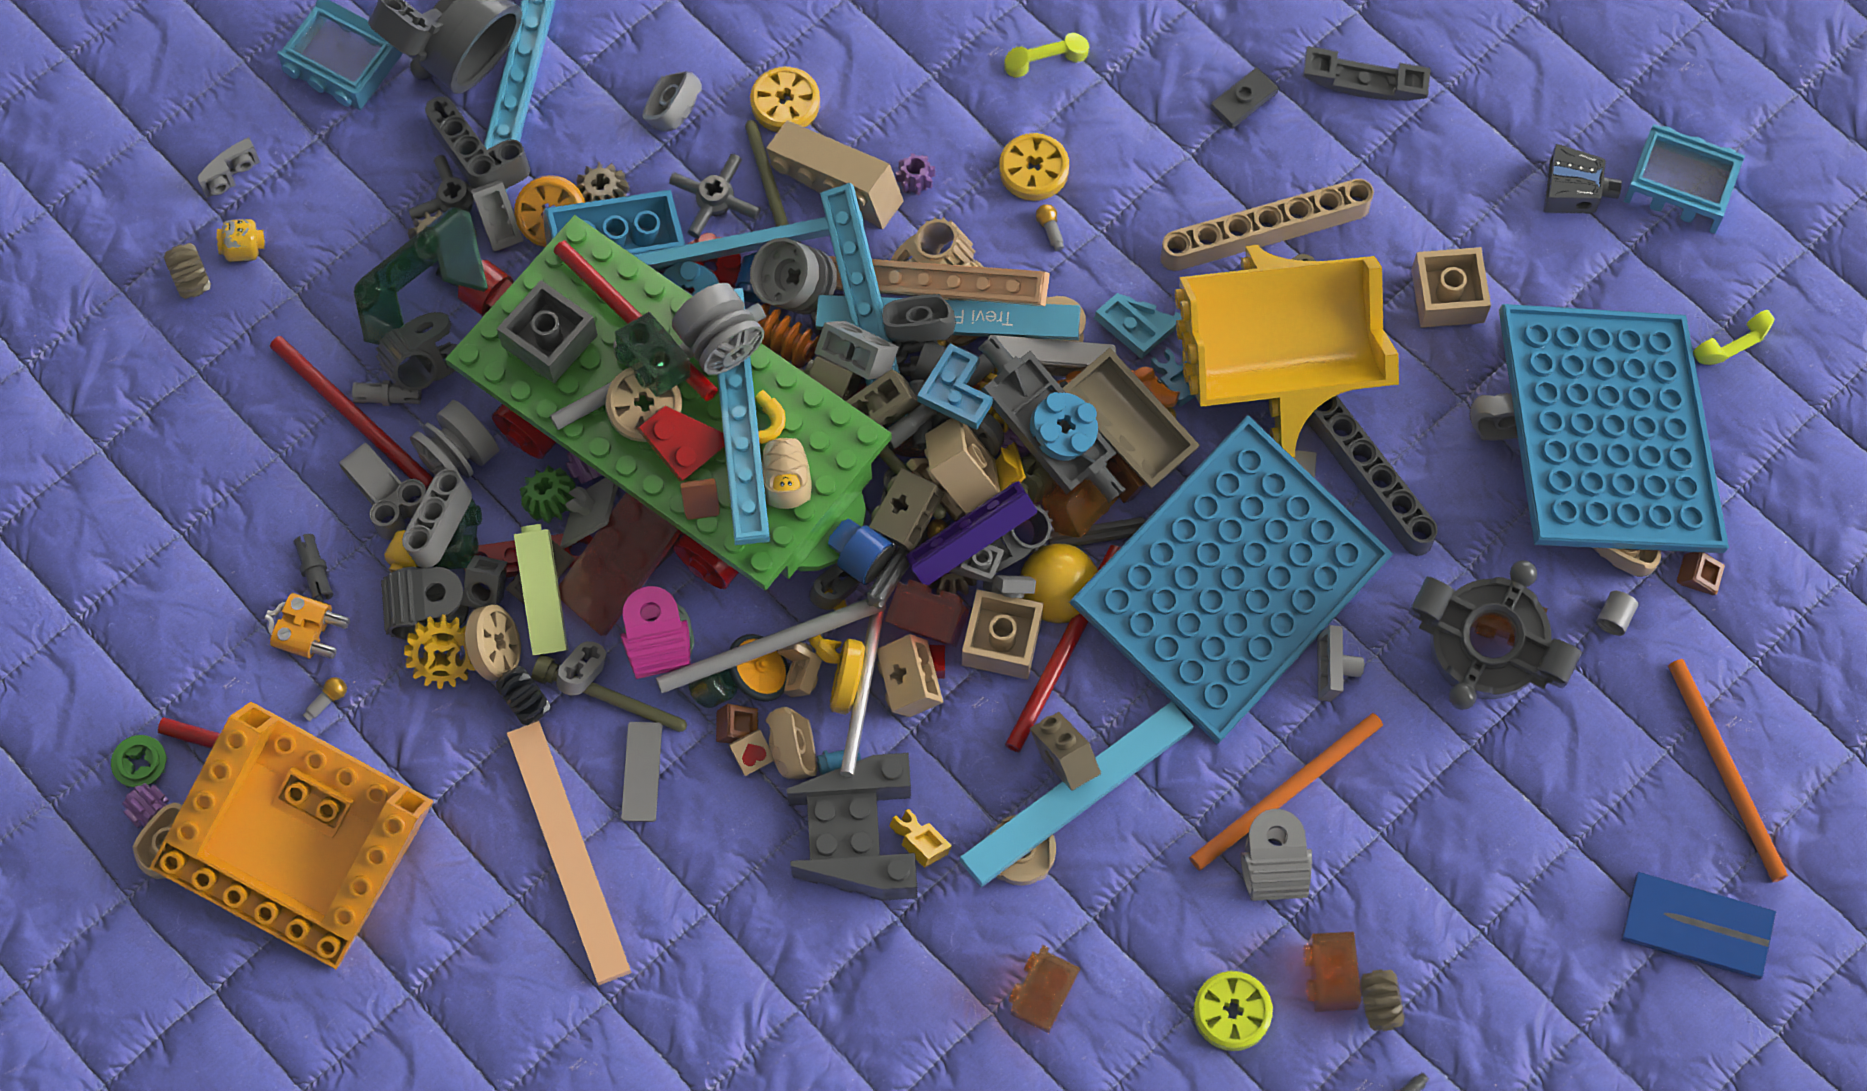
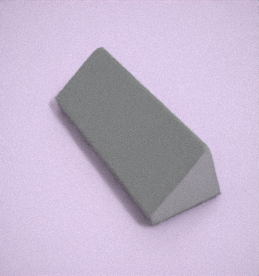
M996 335L997 339L1013 358L1015 356L1021 358L1031 351L1052 376L1066 377L1067 374L1073 371L1082 372L1108 348H1111L1116 353V347L1113 344Z

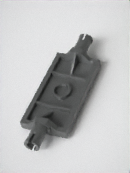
M996 335L990 337V340H986L978 349L982 351L998 371L996 372L997 376L980 391L993 397L992 407L1066 495L1082 481L1091 480L1107 499V502L1110 503L1125 490L1105 467L1108 465L1106 462L1117 452L1098 431L1093 446L1075 459L1062 461L1051 458L1043 453L1039 448L1041 444L1037 441L1036 436H1032L1030 431L1031 415L1039 403L1051 393L1066 392L1031 351L1021 358H1017V356L1013 358L997 339ZM1065 420L1057 421V425L1062 427L1061 432L1066 434L1071 429L1069 423Z

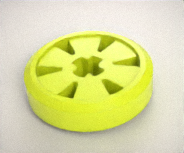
M1238 971L1221 972L1209 978L1199 989L1193 1008L1194 1021L1202 1037L1213 1046L1227 1051H1241L1257 1044L1265 1036L1273 1014L1271 998L1265 987L1256 978ZM1230 1003L1238 1004L1237 1010L1243 1012V1015L1237 1014L1235 1019L1228 1018V1012L1223 1010V1007L1229 1008Z

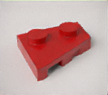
M667 406L660 408L636 428L679 482L685 480L725 446L723 432Z

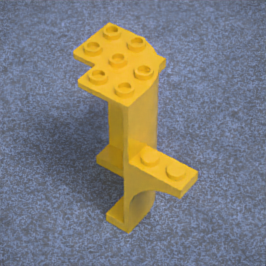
M1259 245L1245 246L1246 257L1241 258L1240 271L1179 277L1180 289H1175L1174 295L1176 308L1180 309L1181 320H1176V332L1178 340L1182 339V347L1187 363H1183L1185 383L1189 382L1191 396L1196 395L1200 407L1269 399L1270 415L1275 417V427L1270 428V436L1287 453L1295 457L1296 443L1303 425L1309 416L1324 402L1350 390L1399 385L1398 352L1383 329L1382 266L1375 256L1330 261H1301L1272 255L1261 249Z

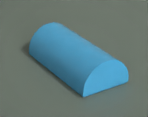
M671 190L544 209V231L547 245L574 215L632 255L685 245Z

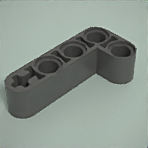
M444 96L436 97L426 104L425 112L435 137L473 189L500 179L505 189L528 177L530 166L524 148L519 141L514 139L506 140L487 150L449 98Z

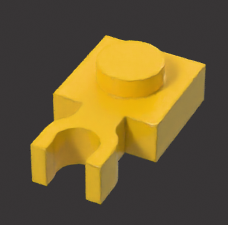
M909 809L905 810L901 820L897 815L892 818L889 827L898 835L904 836L901 845L909 853H915V859L924 868L949 854L952 845L930 823L921 826L917 822V817Z

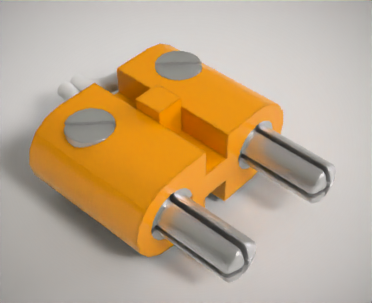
M291 593L286 602L280 603L275 610H268L265 619L269 621L270 645L308 659L312 658L314 653L333 659L336 655V648L319 643V636L321 632L325 631L327 624L346 629L350 622L348 617L332 613V606L330 604L296 593ZM282 609L283 616L281 620H277L274 627V619L271 616L277 615Z

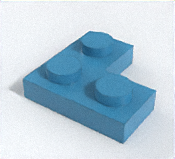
M950 343L918 393L917 401L977 430L993 404V397L967 385L980 364L979 357Z

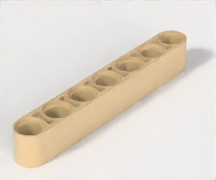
M1353 179L1171 231L1166 234L1162 242L1161 263L1168 270L1180 271L1245 252V246L1259 245V247H1264L1361 219L1369 213L1374 194L1373 187L1366 180ZM1352 197H1359L1363 201H1355ZM1327 205L1332 207L1333 210H1326L1321 206ZM1292 214H1299V215H1301L1303 218L1297 219V218H1294V217L1291 216V215H1292ZM1267 222L1272 224L1273 226L1264 227L1263 225H1261V223ZM1238 231L1241 232L1243 235L1235 236L1230 232ZM1209 240L1212 242V244L1206 245L1201 243L1200 241ZM1177 248L1180 249L1182 252L1173 253L1170 251V249Z

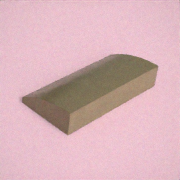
M1108 348L1063 387L1066 393L1076 395L1095 407L1098 431L1150 489L1186 461L1200 446L1111 348Z

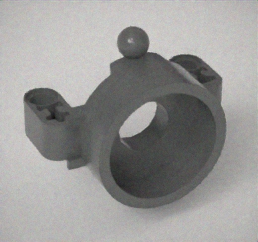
M378 0L368 20V24L377 34L400 52L411 56L417 55L410 64L411 73L414 77L428 79L434 76L452 92L459 94L479 83L503 57L520 27L522 9L511 0H439L432 10L421 14L404 0Z
M1521 560L1514 563L1510 569L1511 580L1501 577L1481 579L1465 584L1456 591L1435 578H1425L1410 608L1409 614L1422 621L1419 629L1431 634L1430 648L1432 658L1439 673L1452 686L1449 700L1455 708L1460 710L1469 709L1475 704L1476 698L1500 699L1521 691L1529 683L1542 689L1545 688L1547 683L1559 688H1564L1567 685L1582 655V651L1562 640L1551 639V628L1546 612L1539 603L1538 597L1527 588L1537 578V569L1530 561ZM1485 615H1496L1508 621L1514 630L1515 637L1513 648L1510 652L1497 658H1489L1477 652L1470 640V630L1475 620Z

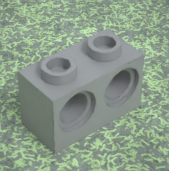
M834 321L824 323L815 354L870 380L878 379L891 370L899 347L847 321Z

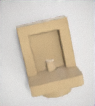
M802 642L785 647L777 652L792 661L784 689V694L791 698L810 695L817 685V674L822 663V659L812 652L813 648Z

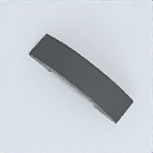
M1307 46L1303 77L1326 88L1359 97L1382 100L1426 99L1428 96L1431 68L1400 63L1397 69L1339 59L1338 51Z

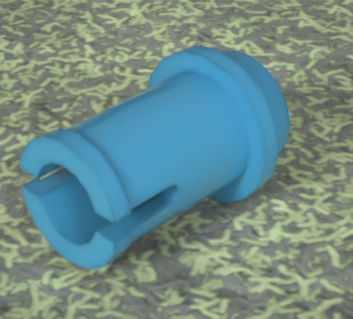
M825 750L822 755L817 756L821 775L841 768L844 750L831 753ZM858 753L857 761L861 760L860 753Z

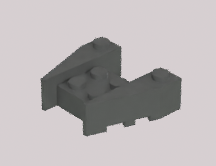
M909 753L872 755L856 762L853 777L842 776L840 774L841 768L787 788L789 806L807 805L810 860L790 861L793 878L839 887L843 891L851 893L854 891L883 901L918 898L915 853L880 855L877 800L911 798Z

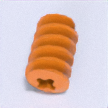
M763 304L761 307L765 312L766 318L758 321L764 329V338L761 343L776 354H781V357L786 361H792V365L795 367H804L816 355L815 350L820 335L812 341V329L809 328L801 334V322H797L791 328V316L786 315L780 321L781 310L777 308L769 314L770 304Z

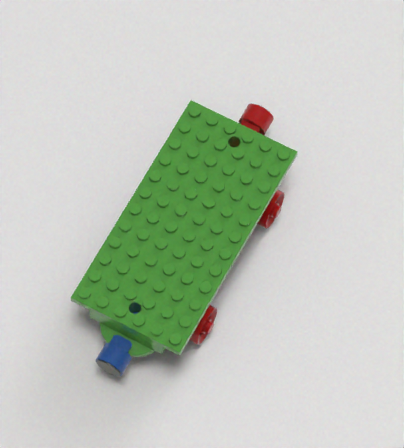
M576 215L566 223L515 282L510 275L488 260L476 263L467 272L460 284L458 299L480 314L482 318L445 360L448 366L502 403L492 414V420L514 446L537 459H543L556 443L564 447L682 531L684 534L674 544L677 556L697 577L719 589H726L738 573H741L766 591L780 573L789 579L796 570L819 571L837 563L840 569L863 585L869 584L881 573L891 557L894 545L869 526H864L866 507L862 490L872 479L871 463L892 439V433L761 343L750 356L754 397L764 390L771 398H775L784 409L786 416L785 427L776 439L796 438L800 441L809 464L812 489L810 500L795 508L780 509L766 504L770 542L735 545L725 446L682 481L715 479L720 514L713 517L689 520L685 517L680 485L682 482H679L648 442L628 439L615 430L608 419L606 405L559 430L555 428L549 416L612 382L619 373L630 368L617 360L614 352V342L623 332L634 331L554 253V248L559 242L567 241L674 347L682 344L683 341L672 328V320L679 308L692 295ZM540 280L593 316L598 334L555 384L503 348L497 332L499 325ZM651 349L644 364L659 355ZM694 357L688 359L718 388L715 397L705 401L673 368L666 371L675 380L680 389L682 397L681 413L723 432L718 375H708L701 368L698 360ZM646 395L639 396V401H634V405L640 406L642 412L648 411L649 406H654L653 401H647ZM755 401L758 431L766 430L771 424L770 418ZM767 443L760 444L761 462L763 451Z

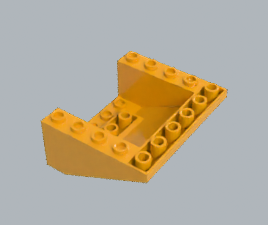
M250 701L229 716L149 869L328 966L337 969L414 839L434 801Z

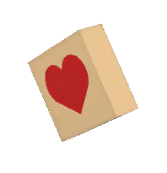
M760 729L728 744L744 776L774 761L770 748Z

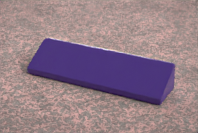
M1016 481L909 552L906 558L922 584L928 586L1037 513V508L1021 483Z

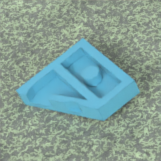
M1117 293L1095 312L1094 319L1142 359L1176 330V320H1181V313L1175 312L1174 316L1156 311V305L1147 302H1137L1131 297Z

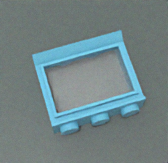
M317 0L316 6L281 52H277L282 65L281 68L289 77L293 79L299 77L308 82L314 90L320 93L325 91L333 95L342 105L347 107L352 105L359 110L364 107L403 54L377 34L369 26L367 19L330 0Z
M1653 124L1623 202L1630 204L1634 192L1652 197L1650 208L1654 211H1662L1665 202L1683 208L1680 218L1685 222H1692L1696 213L1712 218L1713 222L1709 232L1715 234L1724 217L1745 155L1739 154L1731 148L1707 143L1699 137L1684 135L1670 127Z

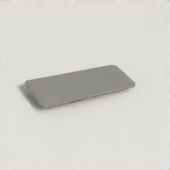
M628 723L621 815L623 821L654 822L656 820L662 739L661 723Z

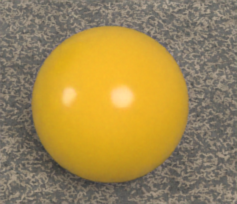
M1056 543L1042 547L1026 560L1021 570L1020 576H1029L1036 580L1035 594L1024 593V598L1022 599L1043 603L1042 620L1051 623H1068L1074 616L1079 614L1069 601L1098 572L1092 559L1075 546Z

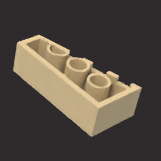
M787 120L766 147L771 159V165L776 171L789 175L818 193L847 183L854 185L863 219L882 230L904 202L889 163Z

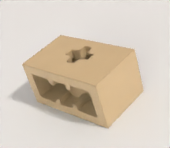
M909 634L877 649L879 659L878 670L884 679L887 691L885 694L886 702L893 713L912 717L943 703L928 640Z

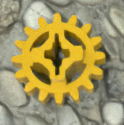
M441 615L440 622H435L429 616L427 617V626L424 627L422 624L417 623L415 624L416 634L408 633L407 642L409 645L404 646V655L408 656L406 667H415L413 678L417 679L423 675L425 677V686H428L433 680L437 681L438 689H442L445 681H449L452 687H456L457 677L464 681L468 679L466 669L475 671L466 650V626L459 627V618L456 617L451 623H448L446 615ZM421 644L424 645L426 650L422 658H420L418 652ZM463 645L465 649V654L463 659L461 660L459 658L458 652L460 651V647Z

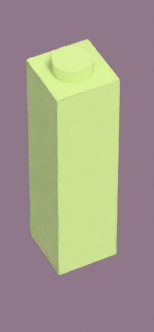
M541 524L521 527L522 533L514 534L532 655L537 656L568 651L550 530H542Z

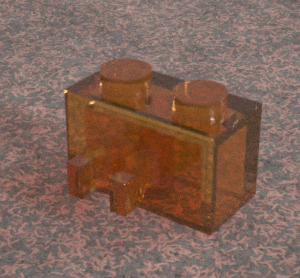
M1084 480L1067 495L1057 485L1048 496L1043 498L1041 503L1045 511H1048L1049 519H1053L1051 524L1056 533L1081 538L1102 515L1109 511V508L1120 496L1118 495L1108 503L1107 499L1091 480Z
M1354 932L1311 934L1308 945H1303L1305 967L1310 966L1312 979L1307 980L1306 983L1308 1001H1314L1315 1012L1357 1010L1362 1000Z

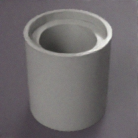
M1611 591L1596 620L1597 625L1610 634L1624 635L1638 607V602L1627 593Z

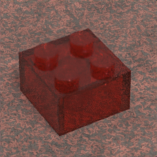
M909 579L907 585L898 582L885 622L894 627L956 648L969 613V609L963 605L964 600L960 596L942 590L939 596L931 594V588Z

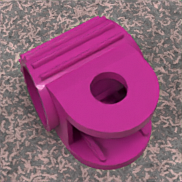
M647 586L634 591L627 598L623 606V620L626 633L620 634L636 679L672 672L690 665L688 621L680 620L674 597L665 589L655 586Z

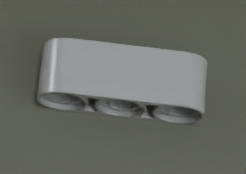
M444 469L435 475L403 535L402 544L416 565L421 568L433 567L440 561L471 502L472 493L458 471L454 469Z

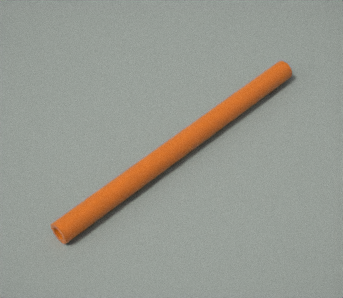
M1684 659L1670 663L1668 668L1772 883L1785 879L1789 875Z
M1375 713L1367 716L1191 855L1189 859L1193 866L1201 871L1249 833L1253 820L1259 814L1270 809L1282 807L1383 727L1381 719Z

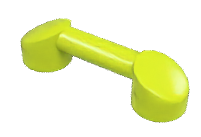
M1069 33L1066 35L1065 40L1031 49L1016 47L1007 53L1004 60V69L1009 76L1019 78L1027 74L1029 62L1062 53L1072 62H1081L1089 54V43L1083 36Z
M1764 310L1747 322L1746 325L1751 332L1723 347H1720L1717 341L1711 338L1695 348L1693 355L1700 364L1714 365L1722 363L1754 344L1760 343L1771 329L1775 318L1769 310Z

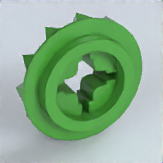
M135 735L125 739L116 747L111 758V769L115 778L127 788L141 786L143 783L147 785L151 783L156 784L158 777L165 773V764L168 758L163 746L155 738L147 735ZM145 754L144 759L150 764V767L140 766L135 771L136 767L129 759H140Z

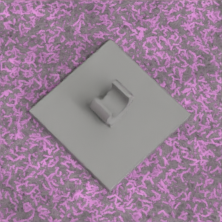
M604 478L587 489L576 487L569 491V494L575 498L566 503V507L572 512L569 514L560 545L562 548L565 549L608 525L618 489L616 484Z

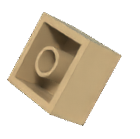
M1482 248L1417 252L1411 272L1420 328L1485 323L1491 302Z
M951 418L925 434L927 448L924 452L929 461L927 472L936 485L941 483L945 488L947 498L955 508L959 506L965 514H968L1001 492L995 459L969 426Z
M977 589L962 649V666L1028 680L1042 621L1043 603L1021 598H1010L1002 594Z

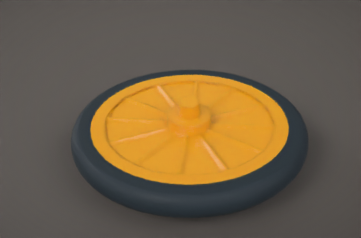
M756 634L743 635L732 643L729 650L763 638V636ZM778 650L728 669L732 680L745 695L763 702L776 700L783 695L789 666L786 658L777 653Z

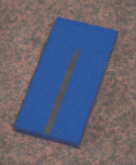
M1638 872L1635 876L1621 940L1760 980L1764 973L1776 911Z

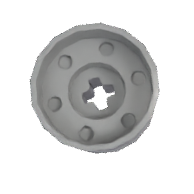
M777 238L764 244L756 253L750 268V282L754 293L762 302L806 315L817 311L818 295L834 294L837 286V271L833 260L824 251L787 238Z
M728 283L714 284L697 292L679 308L672 320V328L687 347L692 348L693 357L699 361V365L708 375H717L736 367L752 355L764 338V329L755 321L752 313L744 310V302Z
M452 400L436 414L442 430L427 422L422 427L425 435L417 431L410 437L411 443L418 452L420 459L434 475L444 469H454L462 476L469 478L474 473L467 459L483 466L499 452L497 443L484 425L465 406L456 400Z

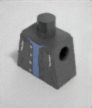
M1556 144L1550 158L1544 212L1594 213L1602 196L1619 198L1622 180L1604 177L1606 161L1603 158Z

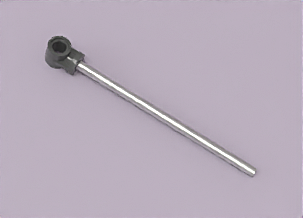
M890 468L883 477L884 488L881 504L887 495V487L890 480L896 475ZM902 507L900 510L906 511L908 508ZM893 544L894 546H893V551H892L891 556L893 555V553H894L895 550H896V545H895V544ZM884 611L869 617L864 644L863 665L853 703L840 772L844 777H853Z

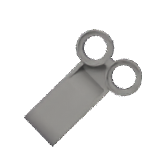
M364 443L338 463L347 477L372 504L369 512L370 519L378 535L383 539L392 540L397 531L405 530L404 519L407 517L413 518L427 490L424 484L416 479H407L401 482L367 443ZM421 496L418 501L408 503L411 497ZM394 516L390 522L381 523L385 517Z

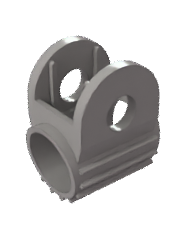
M1270 809L1262 812L1253 820L1246 839L1245 852H1241L1240 856L1243 878L1250 899L1256 901L1308 898L1312 871V849H1307L1305 830L1302 823L1295 815L1286 810ZM1269 841H1277L1281 846L1272 845Z

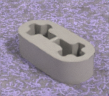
M584 642L578 645L558 669L557 688L567 695L583 693L604 668L606 659L604 647L595 642Z

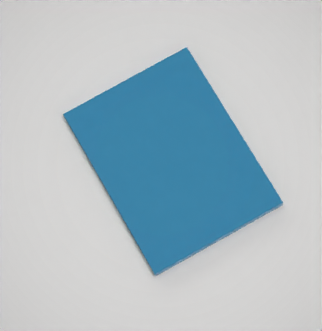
M1502 304L1499 308V317L1534 545L1725 553L1729 549L1686 315Z
M1247 415L1069 603L1202 731L1218 744L1394 553Z

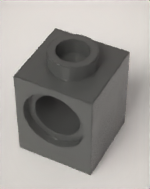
M475 555L465 571L462 605L473 607V609L488 605L499 606L504 598L508 562ZM479 583L487 585L489 589L483 588Z

